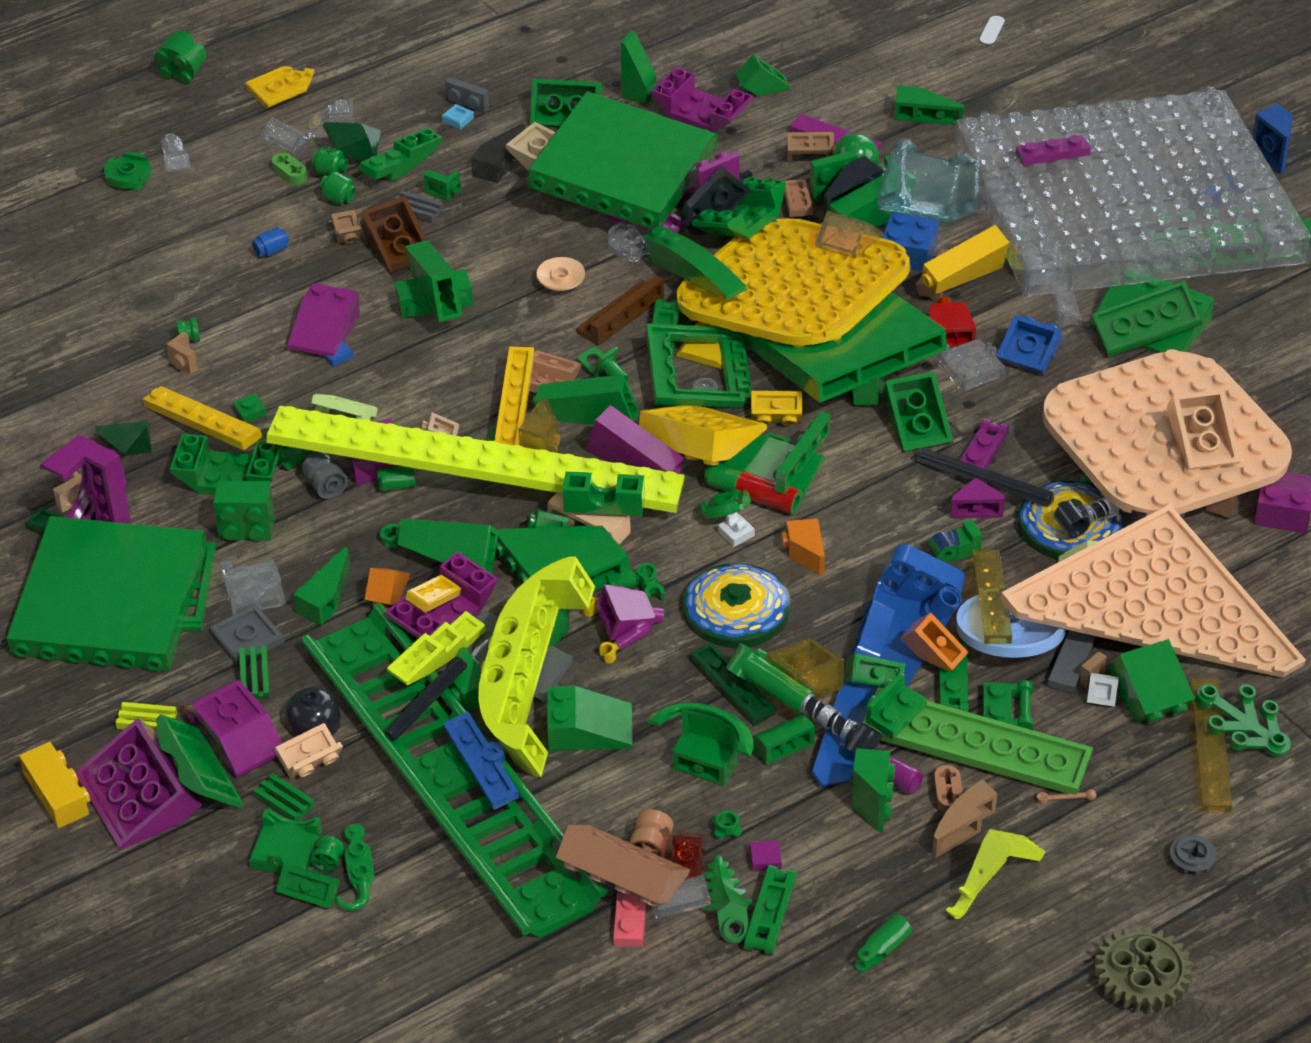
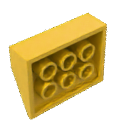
M681 405L640 411V427L678 454H685V458L692 460L702 459L703 463L707 465H718L719 461L730 460L767 430V424L702 406Z

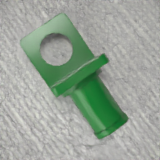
M593 346L577 358V361L594 378L603 373H606L608 376L624 374L626 380L630 376L616 363L619 351L617 346L605 354ZM589 356L599 358L596 366H592L587 362Z

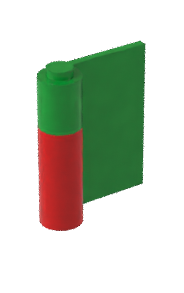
M760 434L730 460L719 462L718 465H709L705 471L704 478L710 487L722 491L738 489L741 490L742 494L746 490L749 492L751 501L794 515L825 457L822 454L815 453L786 493L776 492V480L773 479L774 470L777 465L783 463L787 452L790 449L792 450L795 445Z

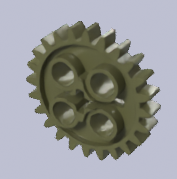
M1136 926L1135 933H1131L1125 927L1123 936L1113 932L1112 940L1105 938L1104 946H1099L1098 954L1095 958L1094 975L1098 977V986H1105V995L1114 994V1003L1122 999L1124 1000L1125 1009L1130 1004H1135L1136 1012H1139L1141 1006H1146L1148 1012L1151 1013L1155 1005L1161 1011H1164L1165 1002L1173 1007L1175 1006L1176 999L1183 1000L1184 992L1189 991L1190 983L1192 982L1193 962L1188 961L1189 952H1182V943L1173 944V935L1165 939L1163 938V930H1160L1157 934H1152L1151 927H1148L1146 932H1141L1139 926Z

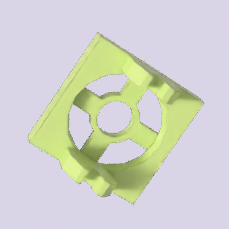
M313 394L312 403L316 404L315 411L329 414L330 408L355 414L357 415L356 419L370 420L371 417H376L378 410L375 406L334 395Z

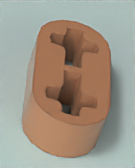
M951 765L938 767L934 777L936 805L943 814L963 794L959 770ZM945 777L949 778L950 784H946ZM946 796H951L952 803H948Z

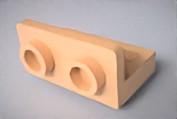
M323 723L275 747L274 751L289 778L292 779L298 775L300 778L308 776L315 770L314 767L322 763L324 766L335 762L339 759L338 755L343 746L341 742H335L327 726Z

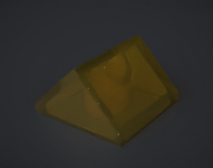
M827 211L815 246L856 258L883 237V232L865 221Z

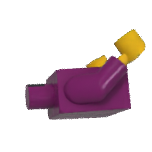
M604 585L601 593L597 594L596 598L592 596L589 609H583L586 617H592L599 612L609 639L616 641L613 644L611 642H604L600 645V655H604V662L607 664L616 660V651L618 649L624 650L639 639L648 636L653 624L662 623L664 619L663 608L651 607L646 593L627 589L619 585Z

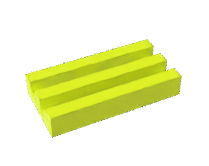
M122 702V710H119L116 728L124 730L134 721L129 719L139 718L157 732V723L153 721H156L160 714L176 719L177 708L173 706Z

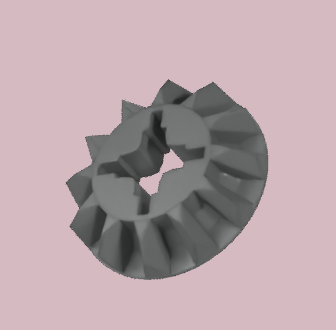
M1185 835L1179 837L1170 847V860L1174 861L1175 868H1183L1185 874L1188 871H1194L1198 876L1201 871L1209 872L1211 866L1215 865L1217 858L1216 849L1210 841L1201 836ZM1197 850V857L1194 860H1190L1189 856Z

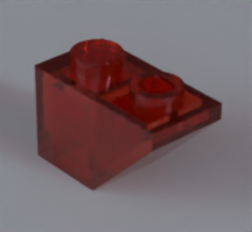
M676 831L672 838V862L690 869L686 879H702L705 857V834Z

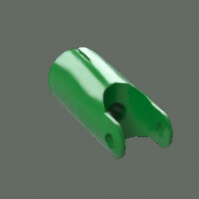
M893 914L867 938L865 945L858 952L859 959L855 962V968L860 972H866L873 965L884 960L912 934L909 922L901 915Z

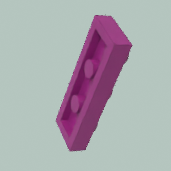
M1072 135L1067 138L1049 139L1036 143L1028 142L1024 145H1017L1015 148V154L1023 166L1088 156L1091 153V146L1083 135Z

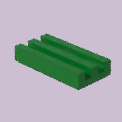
M253 646L250 647V650H245L244 647L239 648L241 682L247 688L246 657H251L252 692L250 693L255 699L270 697L267 646H261V649H256ZM262 656L263 691L258 692L256 657Z
M273 773L269 776L268 782L264 780L261 783V788L256 787L253 790L254 797L293 821H299L315 806L314 799ZM269 791L270 793L278 797L280 801L269 795L267 792ZM286 805L292 806L293 808H295L296 810H298V812H295L294 810H292L291 808H289V807L286 806Z

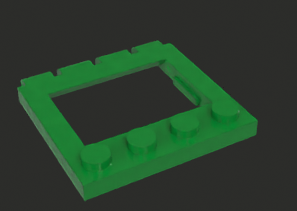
M646 325L645 333L655 404L744 408V404H751L752 387L744 334L742 332L709 326ZM671 341L719 343L726 391L692 388V390L677 389Z

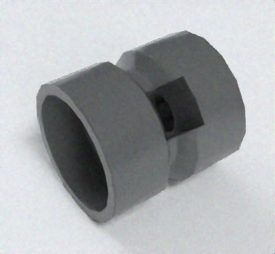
M317 451L308 456L303 463V474L321 498L332 499L345 490L348 483L347 476L330 453Z

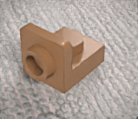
M432 412L427 421L422 420L419 429L431 432H444L448 435L457 436L459 423Z

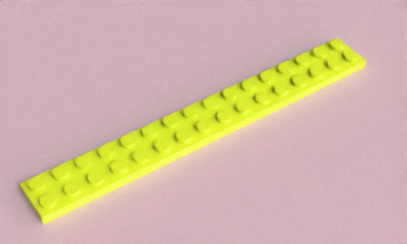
M279 406L267 433V443L562 494L565 471L592 473L593 482L602 488L614 487L617 484L618 474L644 475V508L673 513L677 511L685 475L672 471L664 472L648 467H635L623 463L600 461L596 458L589 459L572 454H559L547 450L524 448L520 445L513 446L495 441L473 439L467 436L448 435L444 432H431L419 428L397 426L391 423L372 422L368 419L361 420L344 415H331L319 411L296 409L292 406Z

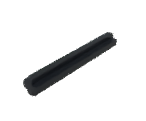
M456 657L385 730L386 735L391 740L396 741L463 673L468 666L462 658Z

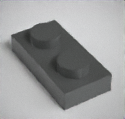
M452 77L445 81L446 100L483 113L489 109V91L487 89Z

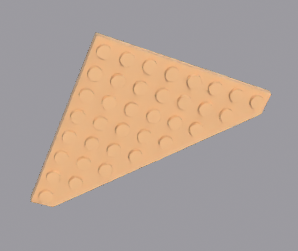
M1170 504L1003 591L1000 596L1002 602L1018 619L1143 647L1169 639L1175 654L1277 677H1285L1304 666L1306 661Z

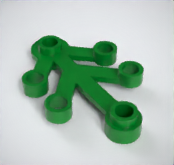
M1205 684L1198 688L1195 703L1200 708L1208 710L1216 707L1234 720L1225 721L1222 717L1213 715L1209 718L1206 726L1207 730L1215 735L1222 732H1234L1229 742L1233 749L1237 751L1244 750L1245 748L1264 749L1272 757H1281L1289 751L1291 741L1286 734L1279 730L1276 718L1279 706L1276 702L1272 700L1263 702L1260 714L1266 720L1267 729L1259 724L1253 702L1256 694L1253 686L1244 684L1237 693V698L1242 703L1244 713L1219 697L1218 690L1214 685ZM1245 733H1253L1257 737L1248 738Z

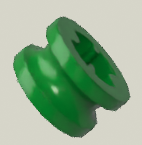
M388 524L381 529L380 536L385 547H400L396 539L397 528L400 525Z

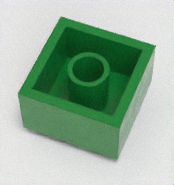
M218 480L213 503L219 540L271 541L275 515L270 481Z

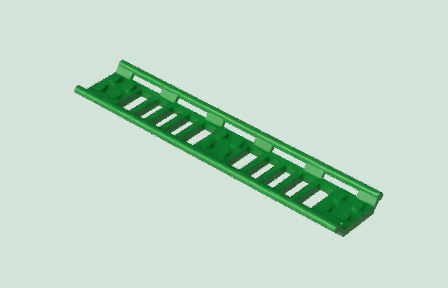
M382 603L375 604L367 618L318 640L310 635L302 637V644L522 935L531 933L541 938L593 912L599 899L608 893V889L603 883L589 878L590 873L582 869L579 873L583 877L578 882L570 870L563 866V861L556 858L557 854L552 849V845L556 842L560 847L564 833L506 760L501 765L518 790L520 798L538 819L534 825L514 800L503 805L506 811L468 829L463 822L492 809V806L485 795L455 810L447 802V800L478 786V783L452 741L415 759L408 751V749L446 732L443 723L467 712L449 688L440 696L451 708L452 713L450 716L447 715L435 700L415 722L430 715H433L436 721L405 734L396 741L391 740L386 735L385 730L401 713L386 720L381 714L417 698L426 689V681L428 680L432 683L439 675L433 671L429 675L409 684V686L374 702L369 700V696L402 682L389 672L361 685H358L353 679V676L390 660L393 663L400 656V653L385 636L387 629L405 651L413 644L401 627L385 616L387 610ZM478 726L486 741L488 743L491 742L488 739V737L484 734V732L481 730V728ZM515 822L521 828L485 847H482L478 840ZM529 841L535 846L534 849L499 866H496L492 859ZM543 860H546L553 869L515 889L507 880V878Z

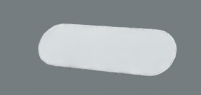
M1001 16L990 17L980 37V41L985 44L995 42L1004 24V18Z

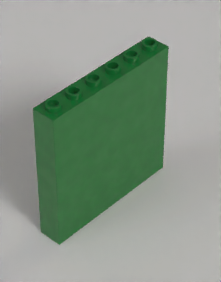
M587 91L529 168L528 187L649 229L662 227L692 183L689 172L695 170V164L708 159L713 152L715 133Z
M893 292L889 293L852 329L836 341H827L796 348L790 344L773 342L769 339L753 337L743 333L745 346L819 403L870 382V378L877 376L879 379L947 350L945 328Z
M50 516L7 636L11 655L22 658L32 657L45 660L70 661L73 663H92L101 666L111 665L124 668L149 669L152 671H170L182 633L183 621L185 616H187L208 549L205 532Z

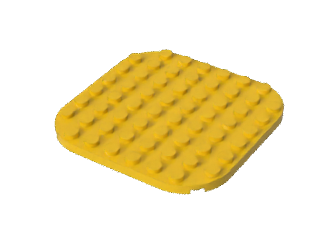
M776 219V222L769 223L750 239L734 237L713 255L747 286L746 291L726 300L685 279L677 290V300L681 312L692 321H699L712 326L730 329L731 331L749 334L753 337H761L773 342L790 344L793 347L801 348L806 345L839 340L843 334L852 329L908 276L910 260L904 247L887 239L801 219Z

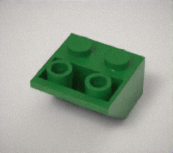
M856 748L852 808L876 831L883 832L884 822L890 821L892 804H887V802L891 803L893 799L894 782H889V780L894 781L895 764L890 763V751Z

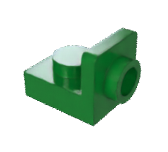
M431 170L423 174L425 194L448 202L461 190L462 184L460 182V172L454 171L449 177Z
M535 508L534 514L530 513L527 528L567 527L569 517Z

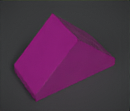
M975 478L952 496L951 519L1003 518L1005 496Z

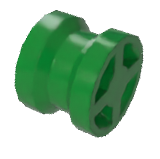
M196 317L190 318L189 321L185 322L182 320L176 321L178 335L185 332L188 334L189 341H200Z
M328 835L321 836L316 842V850L312 852L310 862L321 871L333 872L337 869L339 857L342 856L345 848L339 839Z

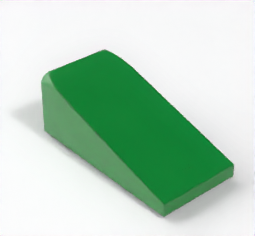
M854 653L847 657L844 682L883 688L888 680L894 679L899 673L904 674L905 663Z

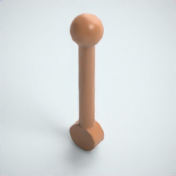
M1093 789L1077 793V795L1071 793L1048 795L1045 792H1040L1037 794V802L1039 804H1046L1049 800L1078 798L1094 800L1097 794Z

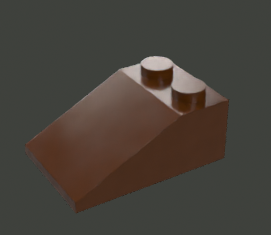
M406 195L369 208L361 213L360 224L370 245L389 273L393 274L409 268L405 246L426 241L427 239Z

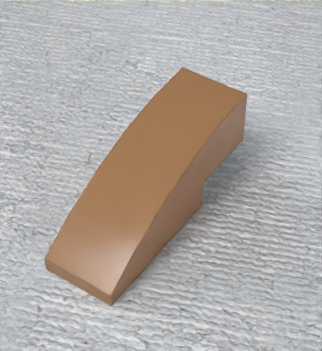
M983 779L957 798L941 819L933 838L932 855L935 858L980 833L982 819L996 811L997 793Z

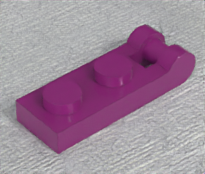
M984 418L980 429L960 460L987 469L1006 439L1009 425L1004 423L998 425L993 423V420Z

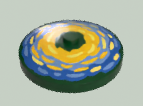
M1057 481L1042 485L1040 488L1054 493V502L1050 506H1044L1024 499L1019 510L1018 526L1024 540L1037 552L1059 560V556L1065 554L1068 550L1087 540L1100 541L1124 528L1123 511H1119L1117 516L1107 519L1101 517L1097 519V522L1093 521L1088 530L1079 537L1071 538L1054 519L1055 510L1066 501H1073L1076 505L1089 504L1091 506L1093 501L1099 502L1100 499L1105 498L1096 486L1084 482Z
M745 563L721 564L701 572L689 583L683 597V613L690 629L707 642L728 648H737L739 643L752 647L771 640L783 630L790 616V595L785 584L775 574L762 567Z

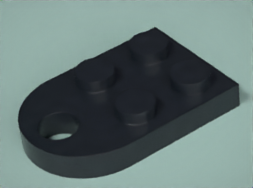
M720 165L684 205L681 212L683 226L691 234H706V232L694 227L692 221L700 216L702 211L707 209L719 212L725 210L732 211L751 189Z

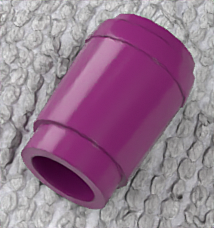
M890 757V763L895 764L894 781L889 780V782H894V787L904 793H915L923 781L921 771L897 758Z

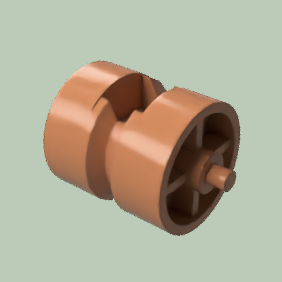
M648 809L640 812L634 826L635 831L629 843L664 858L667 843L674 826L672 819L667 814L658 810Z

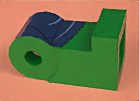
M970 519L964 521L961 528L934 534L930 538L928 546L937 559L945 563L957 561L981 553L982 533L974 521Z

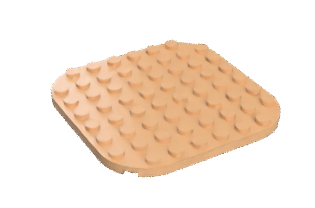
M1170 349L1166 352L1153 354L1069 380L1053 388L1044 402L1043 421L1050 434L1112 504L1129 513L1135 510L1140 513H1147L1146 516L1170 504L1178 514H1182L1276 482L1286 473L1291 460V444L1283 431L1213 359L1193 353ZM1224 389L1241 462L1238 464L1188 470L1171 429L1167 405L1173 395Z

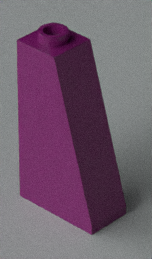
M611 405L595 420L585 449L588 453L607 462L623 463L635 467H648L664 472L672 471L677 474L683 472V469L680 468L684 460L683 456Z

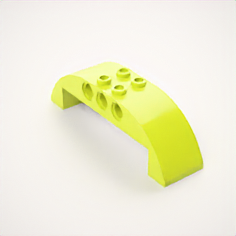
M567 557L542 568L529 577L514 592L499 615L493 636L489 639L486 659L481 666L482 673L479 682L478 700L483 719L514 763L534 777L542 776L548 752L529 725L526 724L557 613L559 609H589L595 585L576 557Z

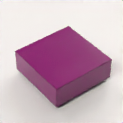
M779 840L750 842L753 871L767 870L769 865L778 866V869H782Z

